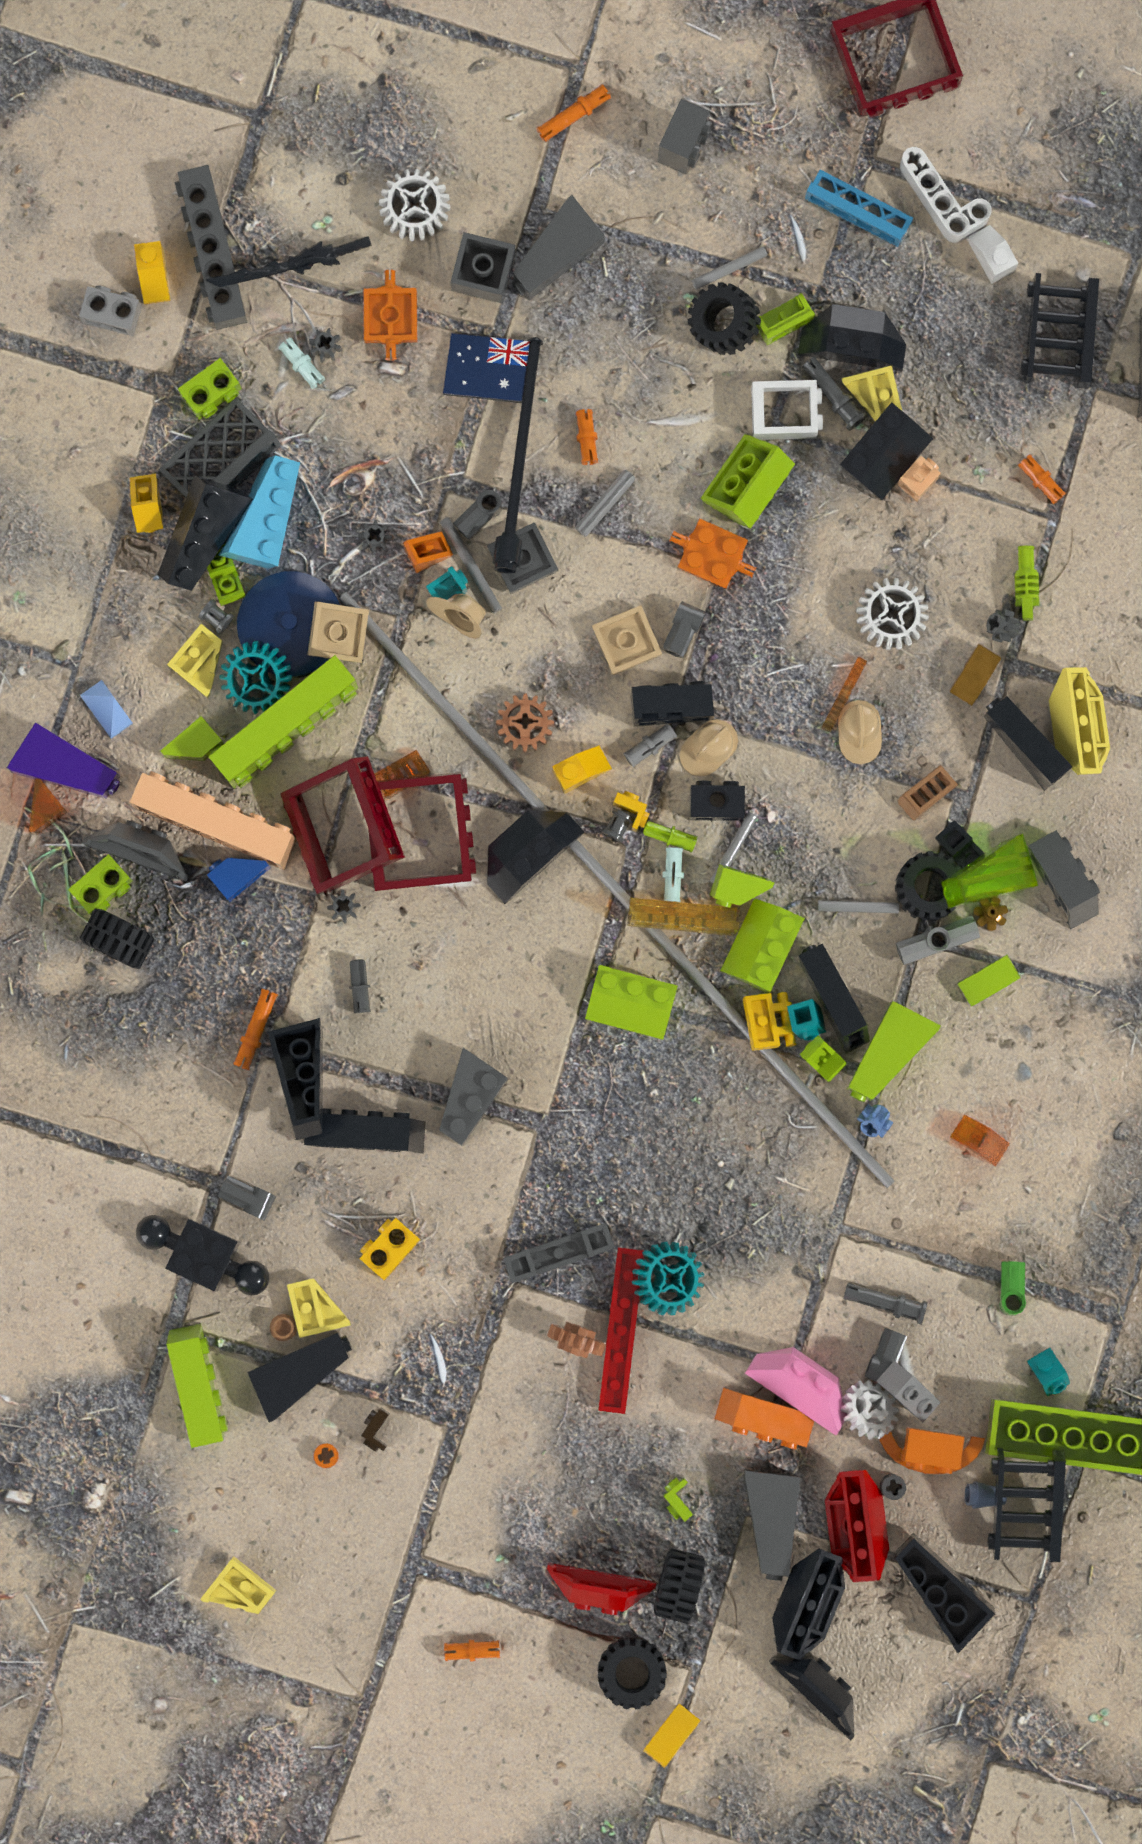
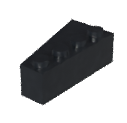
M320 1018L268 1031L272 1053L296 1140L322 1134L323 1030Z
M323 1108V1133L304 1138V1145L360 1150L377 1149L389 1152L407 1151L424 1154L426 1121L410 1118V1113L394 1112L393 1117H383L384 1112L367 1111V1116L358 1115V1110L342 1109L341 1114H332V1109Z
M912 1533L895 1551L896 1561L959 1654L996 1614L995 1608L916 1534Z

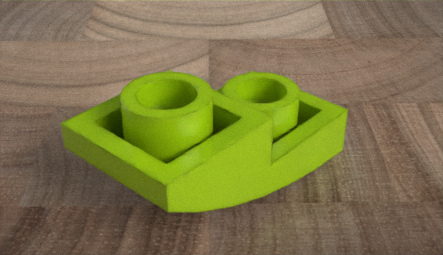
M220 548L207 567L220 605L223 606L244 598L245 592L233 559L219 556Z
M1005 955L978 972L959 981L958 985L972 1007L1021 977L1009 956Z

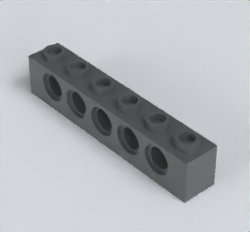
M209 165L177 172L179 181L175 182L178 197H184L185 206L181 207L184 222H190L192 231L187 232L190 247H196L198 256L193 257L197 273L202 272L204 281L199 282L203 298L208 297L210 307H206L209 323L214 322L217 330L248 323L238 283L219 288L205 280L212 278L209 276L210 272L216 268L223 270L222 275L235 272ZM197 193L204 195V199L201 202L195 203L191 201L192 196ZM203 218L211 221L205 228L197 226L199 220ZM213 243L217 245L216 250L212 253L203 251L207 244ZM220 294L229 295V299L225 303H217L216 298Z

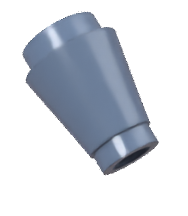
M976 1481L973 1484L968 1483L965 1488L966 1505L972 1506L973 1509L995 1506V1486ZM1003 1497L1002 1505L1006 1504L1007 1497Z

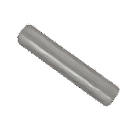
M624 470L576 525V530L581 535L588 536L635 481L634 475Z

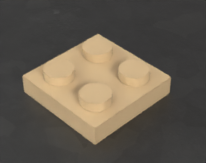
M315 602L308 655L329 659L336 655L342 661L362 663L369 610Z
M641 605L592 625L612 676L662 656L660 647Z

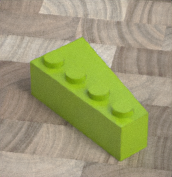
M199 1323L169 1330L166 1345L191 1448L224 1441V1432L228 1431V1425L225 1415L221 1416L219 1406L222 1405L219 1389L215 1390L213 1380L216 1379L213 1363L210 1364L208 1354L210 1350L207 1338H204L202 1324Z

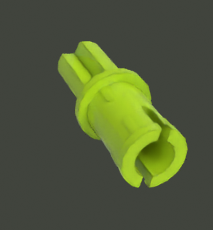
M651 821L646 822L643 830L644 835L666 842L668 847L672 845L691 853L694 850L698 837L677 830L675 826L668 828Z

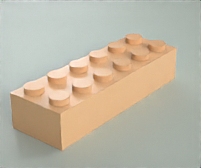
M151 771L149 775L141 774L129 802L136 810L255 859L266 861L268 864L282 870L285 869L296 843L290 828L279 823H275L274 827L268 825L264 817L252 812L249 816L242 814L243 811L240 810L241 808L225 802V805L222 806L218 804L215 797L203 792H200L199 796L193 794L194 791L182 783L175 782V785H171L166 780V777Z

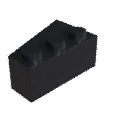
M705 681L689 682V685L668 683L662 686L644 685L631 688L633 727L714 719L712 684H705Z

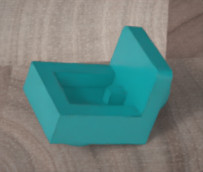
M451 566L447 569L448 572L428 584L426 589L432 597L448 600L455 594L467 593L465 585L468 583L467 578L460 569L455 571Z
M1050 1347L1027 1360L1028 1366L1042 1385L1047 1397L1052 1394L1061 1393L1070 1384L1066 1370Z

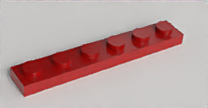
M619 1247L617 1249L598 1411L626 1413L639 1296L635 1295L634 1292L640 1288L639 1285L632 1284L634 1279H638V1275L633 1274L632 1271L633 1269H640L641 1266L636 1263V1260H644L642 1253L644 1250Z

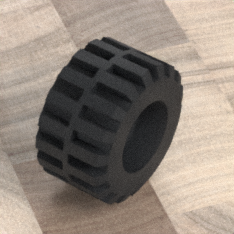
M718 282V286L710 284L707 291L702 289L698 292L700 297L698 299L693 298L692 303H694V306L688 310V314L692 317L687 320L688 325L692 327L690 329L691 334L696 337L695 339L700 344L720 355H725L726 353L733 355L736 354V349L742 352L746 349L744 346L746 343L749 345L753 343L754 340L751 339L753 334L758 335L759 332L756 325H761V319L756 316L760 314V310L755 306L756 302L753 298L730 283L727 285L724 282ZM733 306L734 317L731 324L726 329L716 332L715 319L718 313L726 307Z
M927 851L923 854L921 852L910 858L900 869L895 885V892L898 895L896 898L898 903L901 902L902 909L905 912L908 911L911 917L921 918V921H936L948 916L960 904L965 893V877L960 872L962 870L959 865L956 866L953 858H947L941 852L938 854L933 853V851ZM924 871H932L939 874L945 882V893L941 899L935 902L925 901L916 893L914 887L915 879Z
M94 909L80 936L84 944L134 969L141 968L155 941L150 933L102 909Z
M674 1548L669 1550L665 1558L653 1608L655 1616L688 1624L694 1614L705 1569L704 1556Z
M629 1636L626 1639L620 1638L617 1642H612L606 1651H603L598 1663L599 1685L605 1697L609 1698L614 1705H620L623 1709L628 1710L629 1708L641 1709L645 1705L647 1707L652 1704L654 1699L657 1700L661 1691L664 1690L666 1685L667 1671L663 1656L656 1646L647 1642L646 1639H638L635 1636ZM627 1657L640 1658L648 1667L647 1681L635 1689L623 1687L616 1678L617 1665Z

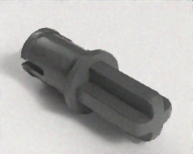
M363 959L350 961L352 986L349 989H352L353 1013L371 1012L368 988H371V986L367 984L366 962Z

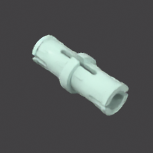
M288 338L286 340L287 344L283 342L278 349L293 364L292 369L295 372H299L310 387L315 389L318 387L317 383L320 385L325 380V377L310 362V356L308 354L305 355L292 338Z
M666 848L665 872L662 873V878H665L663 902L680 903L681 879H684V873L681 872L683 849ZM673 864H675L674 887H672V865H673Z

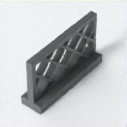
M235 398L158 470L185 498L188 494V483L194 479V477H189L190 464H203L202 478L236 488L265 459L269 458L281 447V444L277 437ZM238 408L243 413V422L229 423V415ZM216 428H224L223 441H209L210 432ZM228 428H242V440L228 441ZM247 428H258L263 433L256 440H246ZM196 446H204V459H190V451ZM209 446H223L222 459H208ZM227 446H241V454L237 458L227 459ZM177 464H185L184 477H173L168 471ZM208 464H222L221 473L217 477H207ZM179 482H184V488Z

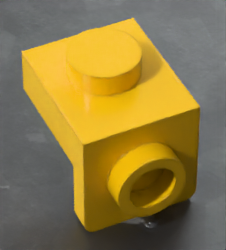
M624 791L623 794L617 792L613 805L637 815L632 831L637 832L639 826L644 828L650 813L646 812L647 804L638 801L639 796L631 792Z

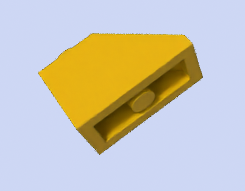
M161 241L134 244L144 305L171 301L165 255Z
M156 473L130 477L131 508L137 533H150L163 529V513Z
M600 745L577 753L552 766V771L564 794L612 770Z

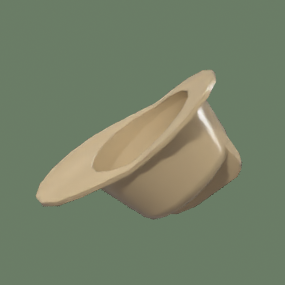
M455 594L448 600L439 597L427 599L426 604L435 615L451 624L460 633L473 639L481 636L482 632L479 625L486 611L472 597L465 594Z
M856 700L849 702L842 708L838 718L840 750L844 757L852 763H869L877 757L881 750L880 715L874 705L867 701Z
M709 720L704 723L682 745L680 751L682 766L691 775L699 777L715 772L737 749V732L732 725L723 720Z

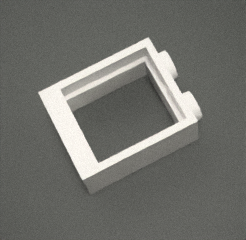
M817 380L752 382L753 437L760 440L817 438L818 430L823 429L822 414L817 412V404H822V389L817 388ZM809 391L810 426L765 427L764 392Z

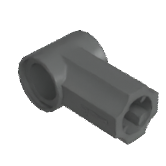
M493 490L483 491L478 496V499L453 523L454 526L470 540L493 517L499 515L502 510L500 496ZM494 498L497 501V505L492 510H486L482 506L484 500Z
M681 601L672 621L674 624L664 642L662 650L683 659L694 633L697 634L706 612Z
M227 1175L218 1194V1197L243 1208V1211L265 1221L276 1199L275 1195L256 1186H249Z
M885 1328L876 1353L870 1359L865 1377L877 1382L893 1361L898 1363L907 1336Z

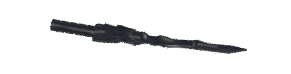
M369 236L338 247H333L332 244L323 246V242L319 241L308 249L305 247L296 256H289L287 261L278 263L274 260L264 267L252 270L244 267L234 273L205 280L220 288L291 270L303 275L305 270H310L313 264L316 263L333 266V264L340 265V262L336 259L337 257L370 247L371 241Z

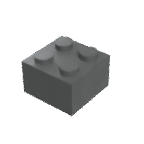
M681 99L659 144L658 163L685 175L690 167L694 169L700 157V144L705 145L711 133L710 111Z
M463 232L450 282L451 291L503 304L516 254L515 244Z

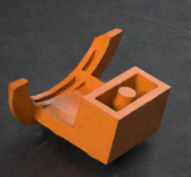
M907 1427L904 1450L898 1446L891 1431L879 1440L886 1453L895 1462L908 1469L925 1474H952V1472L968 1466L977 1458L983 1448L985 1438L971 1436L968 1444L963 1449L964 1436Z

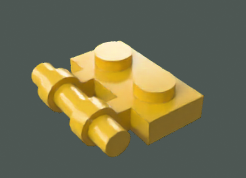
M787 992L777 994L778 1003L772 1002L771 993L750 995L743 998L752 1051L778 1048L780 1046L779 1037L785 1038L786 1047L797 1045L796 1034L792 1031L787 1006L792 1005V1002L788 1000ZM775 1013L781 1016V1027H777Z

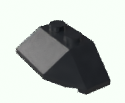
M832 304L802 328L798 355L876 368L892 366L895 371H903L907 344L886 312Z
M527 810L488 846L487 885L504 904H507L585 832L567 812Z
M818 1548L792 1567L772 1616L777 1652L801 1660L805 1657L806 1653L813 1650L825 1639L845 1590L842 1557Z
M789 1656L772 1657L769 1660L770 1664L850 1741L854 1738L853 1696L849 1693L852 1687L841 1677L836 1680L828 1673L832 1668L822 1658L819 1657L815 1660L812 1656H805L803 1659L797 1660Z

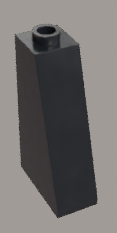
M1008 696L1002 701L997 697L986 706L988 712L983 717L1044 791L1072 768L1070 763Z
M823 943L818 946L811 945L805 948L802 954L798 955L800 965L845 1053L847 1054L869 1043L868 1025Z
M340 1332L247 1372L269 1423L280 1417L350 1358L348 1352L352 1350V1347L346 1335L341 1337Z

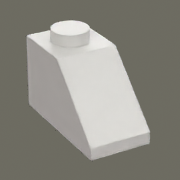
M991 225L966 238L991 284L1015 272L1018 261L1007 241Z

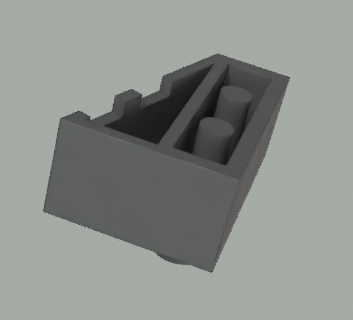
M1057 830L1028 845L1029 856L1045 885L1048 884L1057 898L1054 900L1058 907L1062 906L1068 916L1067 924L1070 930L1099 915L1098 894L1100 890L1093 879L1088 880L1084 874L1086 872L1085 866L1080 858L1075 859L1070 852L1072 851L1071 844L1065 836L1061 838Z
M463 1048L439 1130L463 1146L508 1081V1078Z

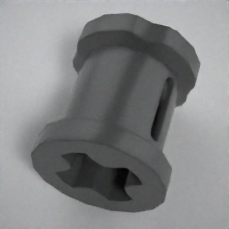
M212 599L202 609L198 618L200 620L205 619L216 628V632L220 635L230 625L234 615L224 612L216 605L217 602Z
M614 808L612 810L613 816L608 826L603 828L601 832L607 837L622 843L626 829L635 819L627 813Z
M888 1474L880 1482V1490L888 1499L898 1500L905 1495L906 1483L896 1474ZM892 1479L895 1483L900 1484V1487L896 1488L895 1494L890 1490H886V1486L890 1485V1480Z

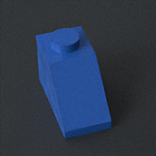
M226 858L224 861L219 859L209 867L211 872L207 876L226 899L231 902L271 869L266 861Z

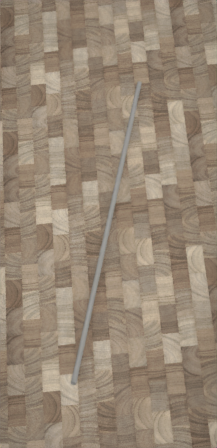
M347 592L339 598L345 606L361 608ZM368 616L366 629L534 810L550 811ZM576 840L570 846L574 853L750 1041L746 1020L584 846ZM773 1049L759 1050L886 1188L895 1182Z

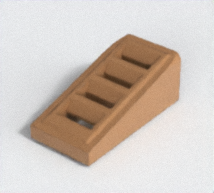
M939 765L902 794L897 802L909 817L915 821L957 787L958 784L942 765ZM935 776L944 784L945 789H942L934 780ZM927 783H928V784L932 787V789L937 793L936 796H935V795L930 791V789L926 786ZM918 790H920L921 793L926 797V799L928 800L927 803L918 794Z

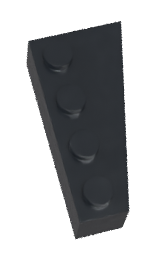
M195 475L157 575L170 585L192 591L253 499L240 489Z

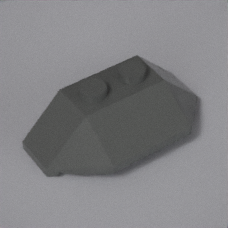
M127 820L126 824L117 822L83 839L82 844L86 847L170 877L187 881L188 876L172 842L166 839L167 834L152 829L151 833L141 830L142 825Z

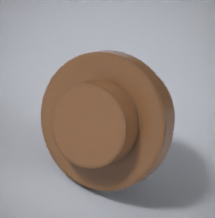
M288 1314L277 1315L270 1323L271 1335L278 1341L292 1339L297 1332L295 1319Z

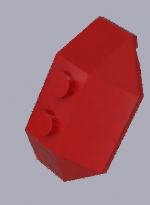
M866 1469L841 1471L838 1473L836 1481L824 1500L831 1553L842 1557V1568L849 1575L852 1582L879 1581L889 1552L883 1494Z
M549 1562L547 1566V1571L567 1600L570 1603H575L574 1608L590 1611L591 1606L602 1608L601 1613L617 1615L618 1611H626L656 1589V1581Z

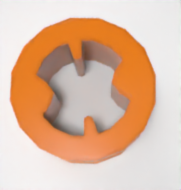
M328 1443L319 1445L314 1452V1460L322 1468L333 1467L339 1458L337 1449ZM329 1448L328 1452L332 1450L334 1453V1457L330 1458V1463L324 1464V1460L321 1462L318 1455L322 1454V1449Z

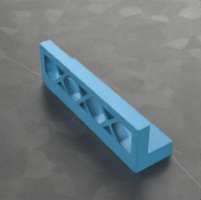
M821 169L806 191V200L896 247H899L913 221V217ZM821 179L832 184L833 193L818 185ZM851 193L855 196L857 205L843 199L840 195ZM874 205L879 209L881 217L863 208ZM897 217L904 221L905 224L901 229L887 220Z

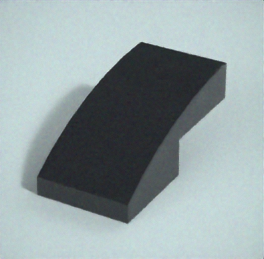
M955 820L935 837V840L944 851L954 859V862L961 867L962 871L972 881L992 864V860L973 842V838Z

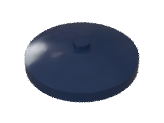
M284 571L269 575L256 583L248 591L240 605L237 616V632L241 646L243 643L248 642L252 649L253 642L259 641L260 649H262L265 643H269V652L274 648L279 649V652L275 655L278 659L283 655L286 656V660L282 662V665H290L291 669L285 672V675H291L293 678L311 675L329 660V658L308 655L315 602L340 605L333 591L324 582L307 573ZM248 657L256 666H259L264 660L259 657ZM270 666L268 674L276 676L272 666Z

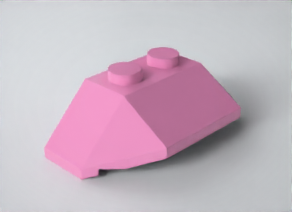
M794 1347L756 1354L745 1374L836 1436L844 1423L843 1419L847 1416L846 1412L841 1411V1407L845 1404L842 1401L843 1395L839 1378Z

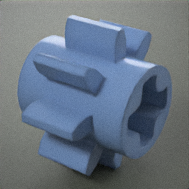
M868 1104L857 1118L858 1121L862 1122L860 1129L869 1137H876L878 1135L881 1138L884 1137L893 1124L891 1120H888L890 1112L879 1104L873 1107Z

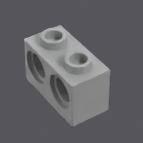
M96 285L95 288L87 286L79 318L82 324L134 337L142 306L139 299H136L137 296L131 293L121 292V295L111 293V290L104 286ZM95 302H105L103 309L99 311L92 309ZM127 307L131 309L130 314L126 317H119L117 315L121 308Z
M893 1361L877 1380L890 1395L922 1423L941 1403L896 1361Z

